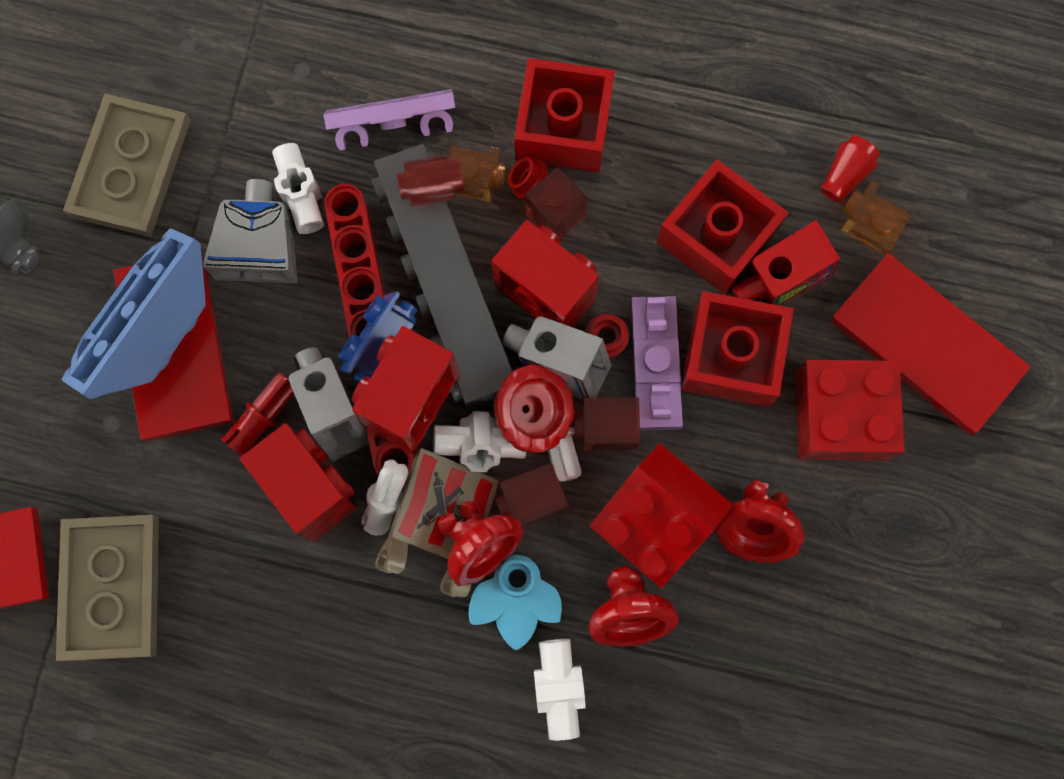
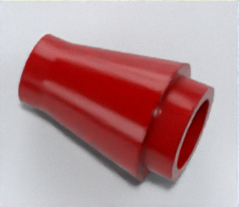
M855 135L851 136L847 142H841L826 180L820 187L821 193L836 203H842L845 197L878 167L876 160L880 156V151L866 139Z

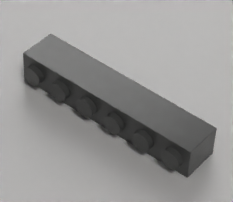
M420 144L375 160L374 164L378 177L371 179L380 204L389 202L393 215L386 217V221L394 242L403 240L408 254L400 258L409 282L418 279L423 294L415 296L423 319L424 321L433 319L438 334L431 336V340L453 352L460 376L451 390L454 401L456 403L464 400L468 412L491 404L495 400V395L503 379L509 376L512 369L425 146Z

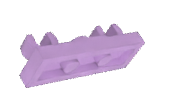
M449 89L326 110L323 116L326 130L340 128L336 133L335 141L338 149L341 151L346 149L344 136L349 131L359 134L362 147L368 145L369 134L363 124L380 123L381 130L395 129L406 126V118L423 114L420 127L424 136L430 135L428 123L433 117L442 118L445 122L446 132H452L453 121L451 115L445 109L455 108L453 91Z
M676 296L632 297L631 321L636 431L682 429Z

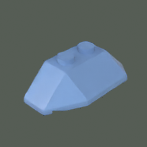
M170 228L163 235L162 241L152 246L134 264L82 336L72 357L71 367L65 371L61 379L63 382L89 399L153 382L158 373L168 365L172 353L184 336L194 328L198 316L206 306L201 244L194 238Z

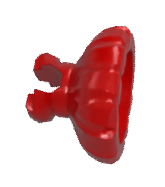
M526 365L510 372L509 376L503 379L495 395L493 407L496 426L500 429L501 436L505 441L511 443L517 450L530 453H543L559 445L560 439H565L573 423L575 411L572 390L567 389V382L555 372L540 365Z
M759 480L752 481L744 489L742 500L732 503L733 506L715 529L718 541L726 550L732 554H737L738 557L747 561L777 563L791 559L799 553L804 543L803 526L795 513L786 507L789 500L785 493L778 491L769 498L766 494L769 484Z
M472 500L466 501L460 506V515L463 517V522L457 521L453 513H447L440 518L438 522L439 533L446 538L451 537L455 542L448 557L447 569L449 576L457 586L472 585V583L479 582L486 575L496 571L514 553L524 535V529L517 519L507 515H494L482 519L478 514L479 510L476 503Z
M630 566L613 569L611 575L606 580L607 587L611 589V599L602 604L592 614L589 622L590 636L594 641L605 646L624 647L650 643L666 636L679 624L678 613L673 604L665 597L646 593L644 589L646 583L645 579H641V572L632 570Z

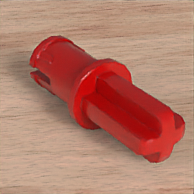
M278 373L253 403L247 402L245 404L247 410L221 438L225 444L229 443L228 447L237 454L244 455L269 426L273 428L276 425L273 420L295 395L288 376Z

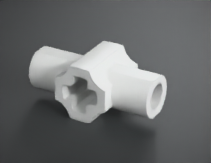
M282 144L272 151L279 175L274 179L276 190L286 208L291 210L299 234L316 232L324 227L317 203L322 198L320 188L310 168L305 167L298 144ZM301 185L302 190L296 192L295 187Z
M473 411L468 417L460 419L459 426L434 425L433 453L444 456H460V464L466 465L471 472H487L491 467L499 465L500 458L524 459L526 456V452L515 449L511 443L505 441L501 436L500 429L496 426V419H493L489 412Z
M570 639L539 642L542 669L534 670L538 713L546 712L550 740L560 741L578 738L580 730L577 709L586 708L581 665L573 666Z

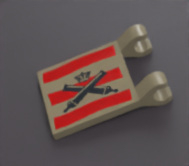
M417 448L388 538L376 558V568L385 573L400 574L404 570L407 561L408 545L448 559L455 542L451 537L446 538L439 533L438 522L440 518L447 513H453L457 521L463 522V517L460 515V506L464 502L471 500L476 503L479 510L478 514L481 518H488L499 480L480 472H471L464 465L423 448ZM448 570L440 585V590L443 594L460 598L466 597L471 588V585L457 586L449 576Z

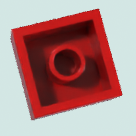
M528 58L514 137L515 160L518 161L524 157L538 158L547 165L600 172L615 70Z
M716 159L663 222L656 243L726 295L749 268L751 260L758 256L776 235L789 212Z
M526 220L491 260L495 289L533 319L542 316L574 328L595 303L599 275L595 273L597 268L581 253L576 252L572 255L560 245L561 240L551 229L544 225H540L537 228L530 221Z
M702 291L695 307L681 391L769 408L780 396L794 308Z
M402 325L395 337L389 335L380 347L377 354V360L380 363L372 377L365 376L356 387L352 396V402L355 403L352 411L367 429L415 454L459 378L460 373L453 352Z
M806 360L795 372L799 460L889 461L905 452L900 361Z
M284 423L239 458L293 531L312 542L317 541L358 509L350 499L356 494V491L333 465L326 468L323 462L329 456L304 428L296 432L287 423Z
M659 443L629 476L590 524V527L656 585L662 588L713 533L733 504Z

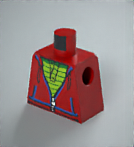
M817 220L754 257L750 263L751 277L736 284L731 289L737 298L758 302L765 299L768 304L781 306L831 280L839 264L840 257ZM781 273L786 278L776 279L771 274Z

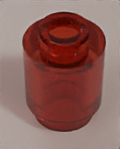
M446 155L403 162L405 172L396 173L401 200L411 199L412 207L454 200V195L465 193L458 157L447 159Z

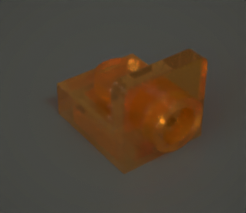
M451 146L440 184L442 192L491 203L495 188L502 190L507 172V164L501 163L500 148L491 146L489 154Z
M871 181L863 193L855 189L842 213L849 217L841 231L886 255L893 249L912 214L877 196L875 192L879 184Z

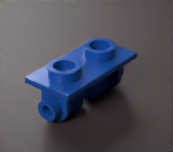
M397 291L385 294L383 298L378 295L369 305L363 316V319L368 321L360 336L358 337L353 334L342 348L339 358L343 360V363L339 367L338 372L351 373L353 369L356 370L357 374L354 380L358 383L365 376L371 378L380 363L377 360V354L384 339L389 335L395 337L402 325L411 330L417 321L414 316L418 310L406 301H401L399 306L396 305L395 302L400 295Z

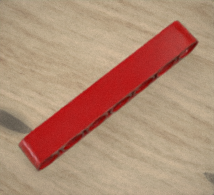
M340 184L333 187L327 193L325 211L350 338L353 334L358 337L368 323V321L363 319L366 310L378 295L383 298L386 292L371 216L364 197L357 187L350 184ZM353 204L358 206L357 210L350 216L338 215L340 209L346 205ZM357 244L366 246L361 256L356 258L346 256V252L351 246ZM363 285L374 287V291L369 298L364 300L353 298L354 292L358 287ZM366 428L372 462L376 473L380 474L387 459L394 454H404L408 457L407 469L410 472L415 454Z

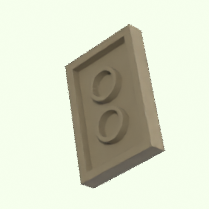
M104 94L63 212L70 218L152 237L191 122L187 113Z
M136 515L61 519L56 661L154 657L157 655L159 516Z

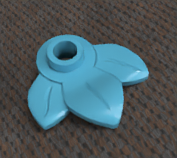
M513 555L495 571L494 578L484 581L476 587L469 604V621L472 625H482L496 621L497 628L506 643L514 650H518L530 640L538 620L547 623L560 622L562 604L555 587L541 580L537 565L528 557ZM515 570L523 571L527 577L526 583L520 588H515L509 583V575Z

